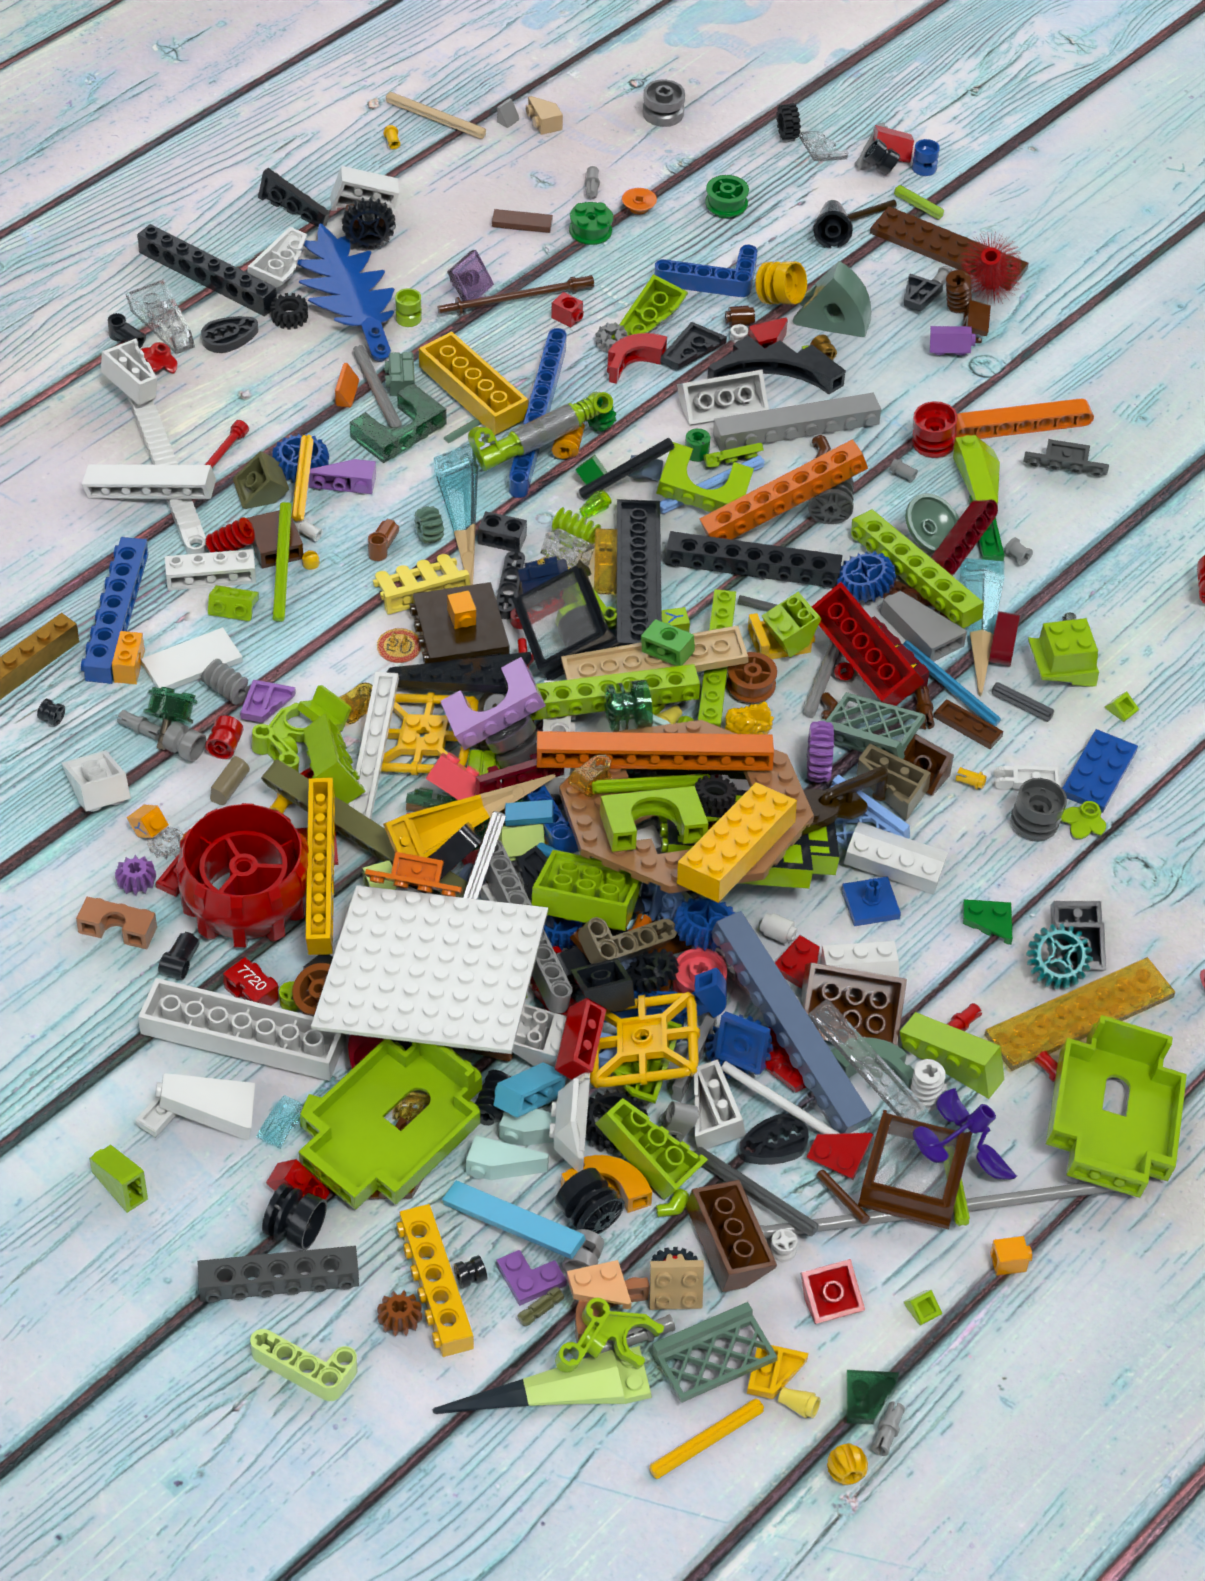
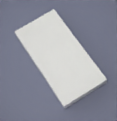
M222 627L141 659V664L161 694L200 679L204 669L215 659H220L222 663H226L231 667L243 662V658Z

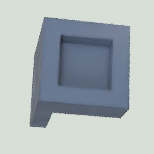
M656 459L628 476L660 481L664 461Z

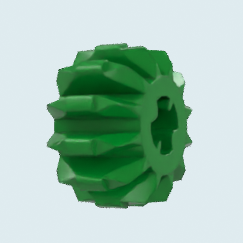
M601 397L597 400V406L600 408L603 405ZM614 406L607 413H601L591 419L589 418L587 420L589 427H593L595 431L599 430L600 432L609 429L616 422L615 416L617 414L613 410Z

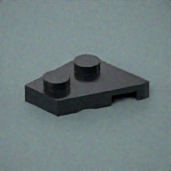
M910 273L904 295V306L921 312L943 291V284Z

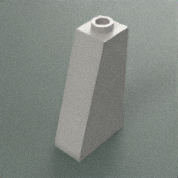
M902 591L888 595L883 599L881 615L906 641L911 642L933 662L964 647L967 635L965 629Z

